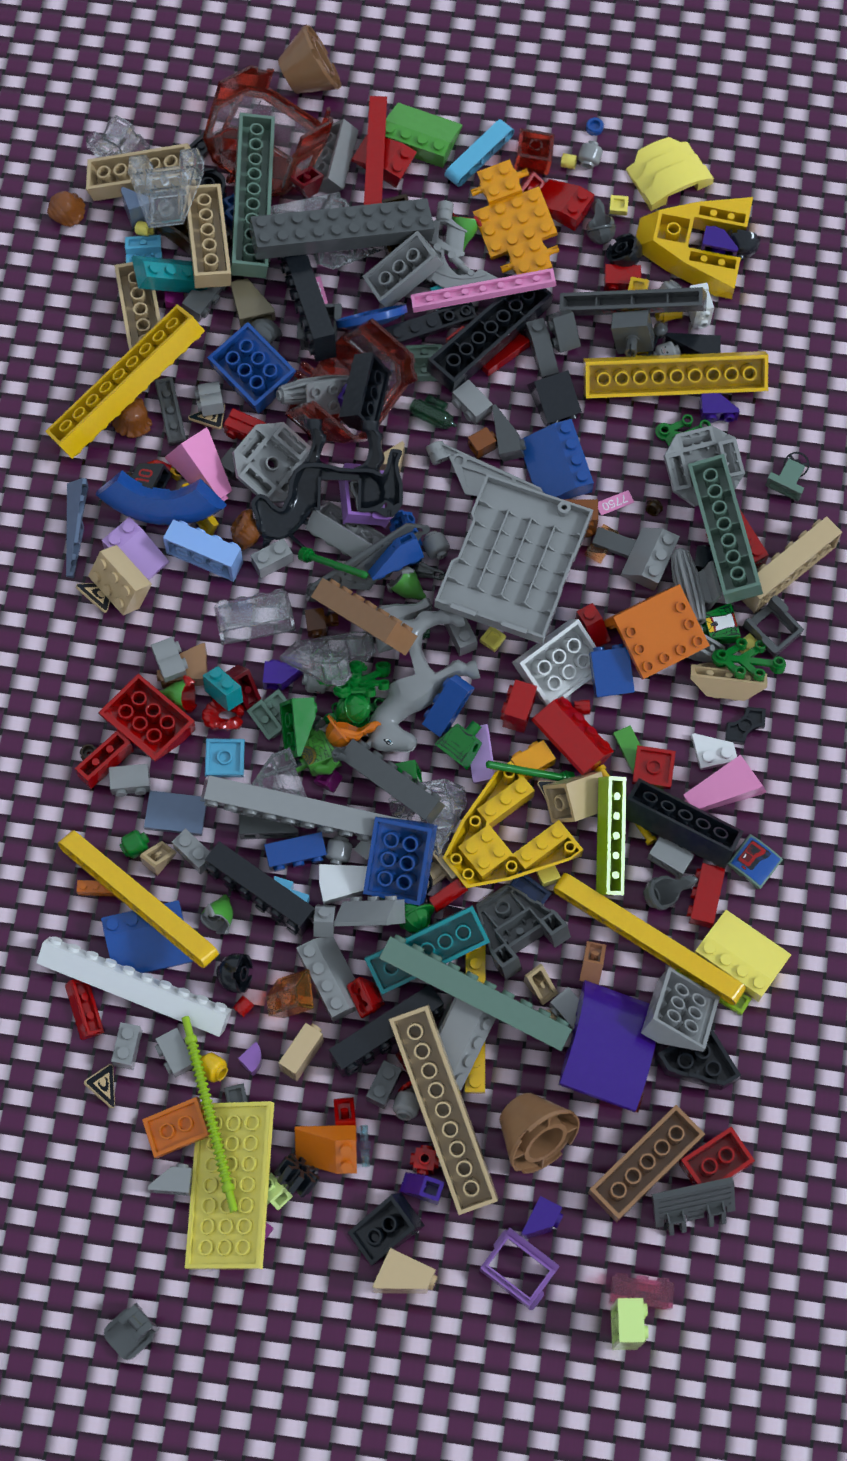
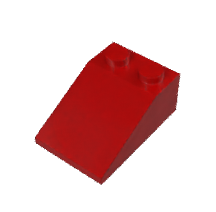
M368 133L351 159L352 162L366 169ZM385 138L383 180L397 188L417 152L401 142Z
M548 179L541 189L552 219L573 231L578 228L591 210L595 194L581 186Z

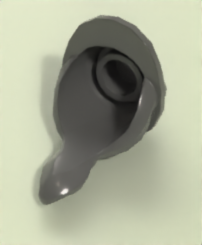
M597 198L592 204L594 217L587 224L586 233L594 243L605 244L613 239L616 225L614 219L605 214L604 204Z
M690 875L683 876L678 880L669 876L654 877L645 886L643 892L644 900L650 907L665 910L677 902L681 891L690 889L698 882V878Z

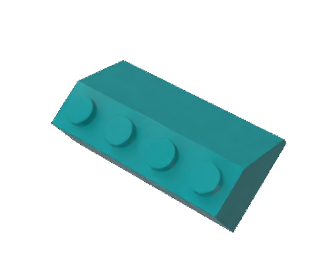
M132 256L138 289L190 293L191 290L203 291L208 289L195 288L192 261Z

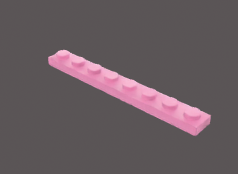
M553 268L412 294L413 312L416 313L555 287L556 280Z

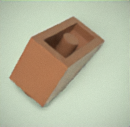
M587 941L579 981L584 982L586 980L599 985L606 945Z

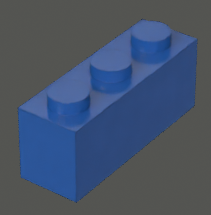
M458 675L451 678L448 677L444 681L442 692L434 697V705L423 716L425 720L422 725L439 737H442L449 731L475 687Z
M322 832L264 844L269 870L274 869V872L285 870V866L293 865L294 868L304 866V862L308 861L319 863L324 861L323 858H326L325 856L327 855Z

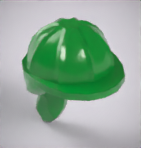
M353 693L346 698H341L337 703L335 712L324 715L322 720L329 724L330 721L327 715H331L336 722H346L351 725L360 724L370 715L372 708L370 698L366 697L364 693Z
M405 904V923L399 924L401 929H405L413 934L428 927L430 916L435 910L434 906L431 904L421 906Z

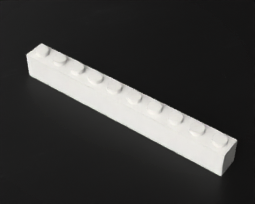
M53 936L43 941L37 959V964L181 1022L182 1017L189 1016L192 1026L218 1037L225 1031L232 1011L223 1003L212 1002L206 996L192 994L186 988L175 987L168 981H160L153 978L151 974L140 973L131 966L120 965L113 959L100 957L96 952L85 951L76 944L65 943L59 937Z

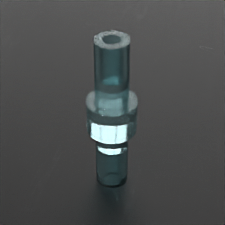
M361 1125L359 1151H361L362 1167H370L369 1151L371 1150V1141L368 1139V1125Z

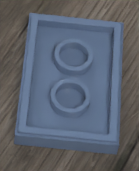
M150 791L144 829L181 833L186 828L192 835L202 836L207 806L204 805L205 802L200 801L201 796Z

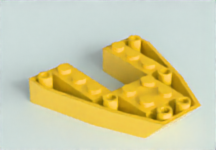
M753 197L694 202L661 209L641 217L636 237L642 245V254L664 270L692 285L708 283L710 294L732 299L741 258L688 247L692 228L705 231L706 226H716L725 231L732 229V233H737V229L747 230Z
M500 770L494 773L461 820L443 856V860L466 888L509 881L581 857L584 849L560 820L515 853L510 851L493 830L495 825L534 797L535 790L522 774Z

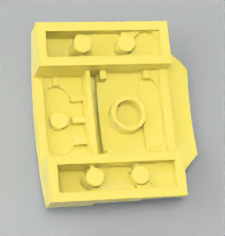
M670 137L653 142L638 150L635 162L626 168L628 175L650 211L666 205L668 196L693 185L698 191L712 185L714 180L706 165L702 164L688 142H679Z

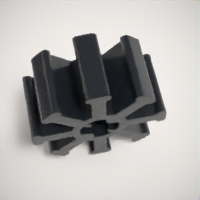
M290 1153L288 1156H285L274 1171V1174L279 1176L277 1182L280 1185H289L287 1190L289 1193L294 1194L297 1191L300 1197H305L319 1181L320 1176L314 1174L317 1171L314 1166L307 1167L305 1165L306 1160L303 1157L297 1160L295 1155Z

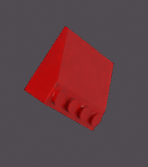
M139 673L98 712L101 717L154 762L183 743L195 731V721Z

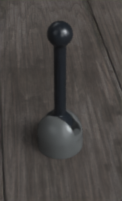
M656 323L654 325V348L658 339L664 338L666 332H668V327L663 323ZM649 351L646 356H652L653 351Z

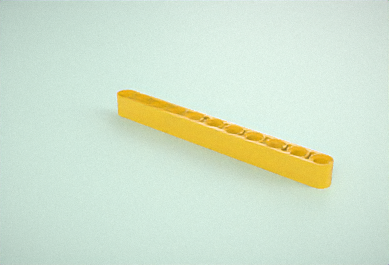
M72 830L58 842L60 849L69 858L201 968H205L219 955L217 949L208 940L76 831Z
M563 873L554 886L553 891L559 897L676 970L678 968L679 972L718 995L727 1003L736 1005L746 990L745 985L573 876Z

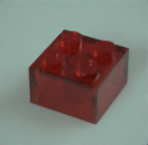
M520 128L516 142L514 169L524 170L527 168L528 172L534 171L538 174L548 175L552 163L555 134Z

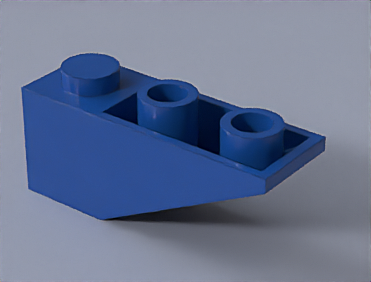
M411 531L398 537L389 545L368 570V574L373 581L382 579L391 572H397L408 564L417 563L424 557L414 533Z

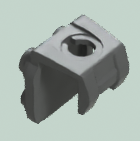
M135 1303L132 1307L124 1309L105 1327L104 1337L120 1357L130 1360L152 1342L154 1334L159 1330V1327L145 1315L139 1304Z

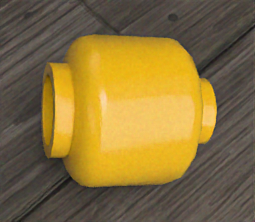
M212 1052L203 1055L200 1060L203 1061L201 1066H204L203 1071L206 1072L204 1077H207V1080L212 1083L223 1080L228 1072L226 1061Z

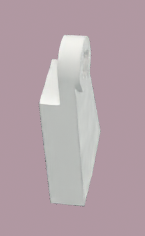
M319 864V886L323 905L362 895L367 866Z

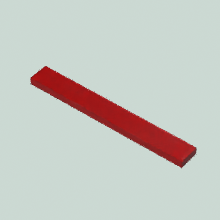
M370 96L364 205L382 203L387 113L386 96Z

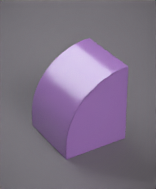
M257 1042L238 1058L240 1064L252 1076L259 1071L262 1065V1053Z

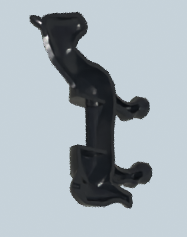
M304 419V426L311 434L312 445L305 461L293 471L289 483L288 496L283 507L275 506L263 494H258L251 502L257 530L263 537V548L267 547L272 540L284 539L295 533L312 511L320 510L321 480L359 481L358 511L360 512L375 511L385 517H393L400 510L403 504V482L398 464L402 451L399 449L390 450L384 473L381 474L380 467L384 463L385 457L381 448L383 434L379 431V421L360 420L361 429L366 433L369 443L367 459L363 465L355 468H341L320 461L323 446L327 441V435L322 431L323 419ZM387 503V507L382 508V506H384V504Z

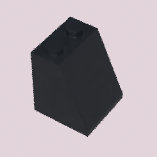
M568 370L527 384L544 425L560 422V419L567 418V420L578 418L577 414L582 412Z

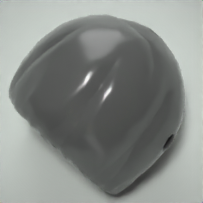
M257 319L251 323L269 344L275 339L279 341L282 338L283 333L281 329L269 319Z

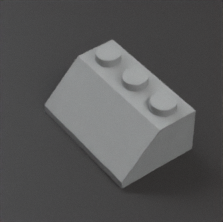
M642 527L620 576L655 591L680 536L663 528Z
M369 896L368 900H362V897H350V901L342 902L334 921V926L405 923V899H397V896H385V900H380L379 896Z

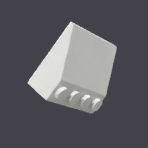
M569 619L546 636L543 645L537 643L512 663L526 683L537 686L536 695L547 706L555 699L562 696L564 698L568 697L592 678L589 652H593V648L596 645L579 619Z

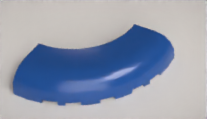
M123 470L99 488L95 494L105 504L125 516L145 523L170 526L173 519L178 522L180 520L184 521L187 524L205 520L224 509L227 505L201 478L190 485L181 487L179 490L170 491V489L155 487L151 489L142 486L143 483L136 481Z

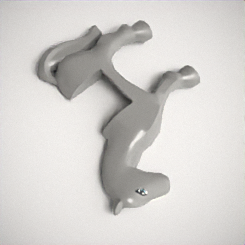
M427 597L415 604H390L379 607L390 614L389 617L392 615L401 620L402 624L405 623L413 628L412 633L418 637L409 650L415 675L401 678L389 685L388 696L374 711L369 723L372 721L381 723L375 731L367 734L369 739L365 743L370 746L369 749L373 747L384 752L413 751L417 745V739L413 734L403 730L399 723L410 714L419 712L431 705L438 690L448 677L451 678L458 675L468 676L473 680L480 678L476 660L468 663L454 660L438 672H434L428 665L422 650V639L425 631L440 624H452L457 628L466 626L464 617L441 609L436 612L427 611L432 607L431 601ZM375 639L379 653L393 649L381 640Z

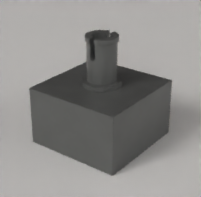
M649 310L613 313L611 330L617 354H626V356L631 357V353H633L632 356L635 357L638 352L653 351L655 335Z

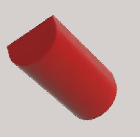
M457 878L430 897L427 903L433 905L434 912L438 913L466 893L468 888Z

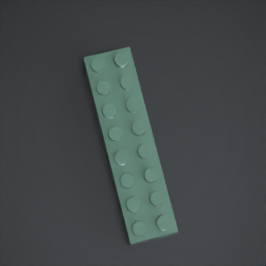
M721 454L689 463L688 467L726 604L763 594L725 455Z

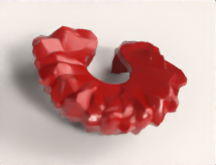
M214 699L206 705L201 718L206 727L214 731L218 729L227 731L239 730L243 723L241 718L244 715L243 705L239 704L230 710L236 713V716L230 719L219 717L221 712L227 710Z

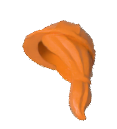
M327 715L330 723L326 728V738L335 747H345L352 739L358 741L363 735L372 733L381 723L372 721L358 728L346 722H336L331 715Z

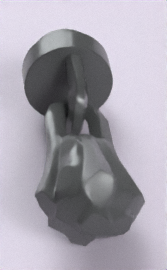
M424 562L418 563L415 566V572L419 578L443 580L445 577V573L442 570L432 568ZM435 572L441 573L438 576L434 575Z

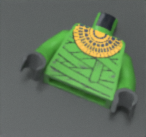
M316 715L301 758L292 763L297 773L308 768L312 776L328 775L335 768L342 766L340 761L346 759L345 754L342 753L343 749L339 747L333 748L324 732L319 730V728H323L326 725L325 720H322L321 716Z

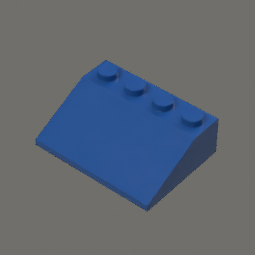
M249 322L207 357L211 367L257 414L261 413L273 402L279 386L287 384L296 373V370Z
M572 419L551 424L523 438L526 444V450H523V459L531 483L540 487L543 493L560 499H569L592 493L594 482Z
M375 817L363 894L379 896L380 898L397 896V899H405V903L418 906L423 904L426 900L438 825L420 821Z
M179 900L164 903L165 906L184 921ZM134 911L101 918L109 957L120 965L131 966L140 973H148L193 962V960Z

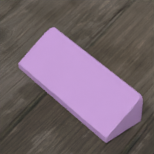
M488 724L480 725L482 728L475 735L482 742V745L470 765L474 784L484 785L488 783L495 773L494 769L486 768V762L493 761Z

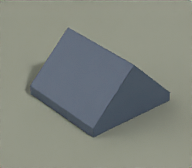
M122 187L121 193L124 208L132 229L135 228L138 221L153 223V214L157 212L155 200Z

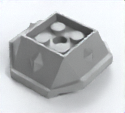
M284 422L257 424L232 452L236 478L256 496L263 494L271 502L284 503L288 496L289 483L293 471L305 461L311 446ZM268 460L274 463V468L268 466Z
M712 425L676 434L663 456L673 493L693 507L699 506L688 464L721 454L725 455L735 490L745 475L736 437Z

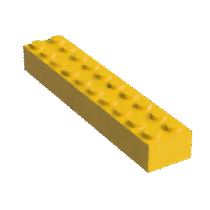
M177 304L45 432L73 459L102 430L106 429L115 417H118L129 404L133 403L141 392L145 391L155 379L159 378L168 366H171L182 353L186 352L188 347L198 340L205 330L192 315Z
M765 351L583 358L585 398L768 391V354Z

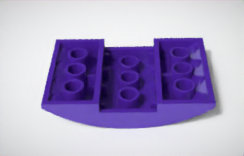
M584 980L575 1014L577 1017L570 1046L566 1051L558 1085L635 1112L647 1080L656 1044L654 1040L641 1033L650 1004Z

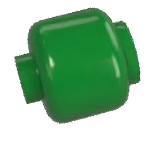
M133 830L121 838V844L119 845L126 857L130 856L135 859L141 853L148 850L147 843L150 840L145 832L140 833L138 830Z

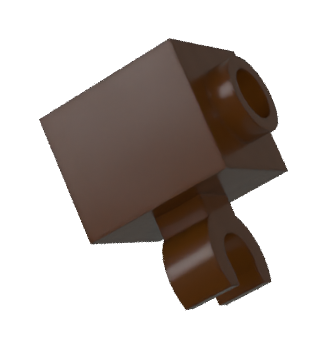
M324 608L305 610L308 638H322L327 635L326 626H339L338 614L325 616Z

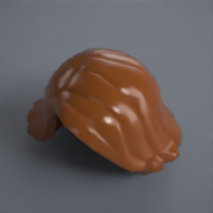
M61 191L51 197L47 213L51 219L61 225L73 227L78 225L84 218L86 205L83 199L79 198L76 193L71 194L67 191Z
M138 397L118 417L112 420V426L115 427V431L121 436L126 435L128 438L142 437V435L150 432V426H152V420L148 417L144 401Z
M252 509L242 511L234 520L230 529L233 542L240 546L241 551H244L258 541L260 533L257 530Z

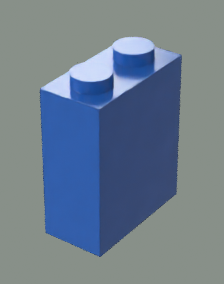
M623 644L612 645V649L605 650L604 646L595 647L593 652H589L595 698L635 692L630 655L626 647H623Z

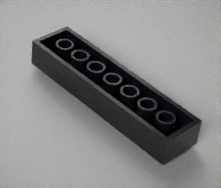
M308 255L277 257L282 262L280 267L282 274L285 273L286 286L291 289L289 290L291 300L295 301V312L300 315L298 317L301 328L304 327L305 331H303L305 341L309 342L308 349L310 355H314L316 362L337 357L335 332Z
M544 288L498 297L428 359L426 371L450 392H453L523 332L526 322L536 320L550 308L553 294Z

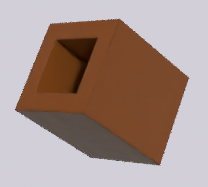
M485 427L468 437L467 446L474 456L479 459L496 449L497 437L494 432H490Z

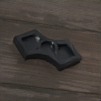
M747 707L741 719L726 723L725 741L744 745L746 737L750 732L756 729H764L766 709Z

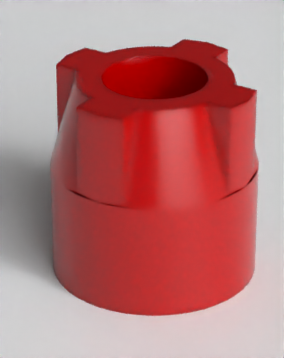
M590 700L574 701V708L582 715H590Z
M242 995L233 1009L242 1017H245L255 1005Z

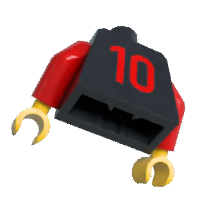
M157 459L147 463H139L134 472L126 473L136 481L143 483L142 486L151 489L153 487L165 489L171 475L174 480H181V475L176 474L178 471L172 468V465Z

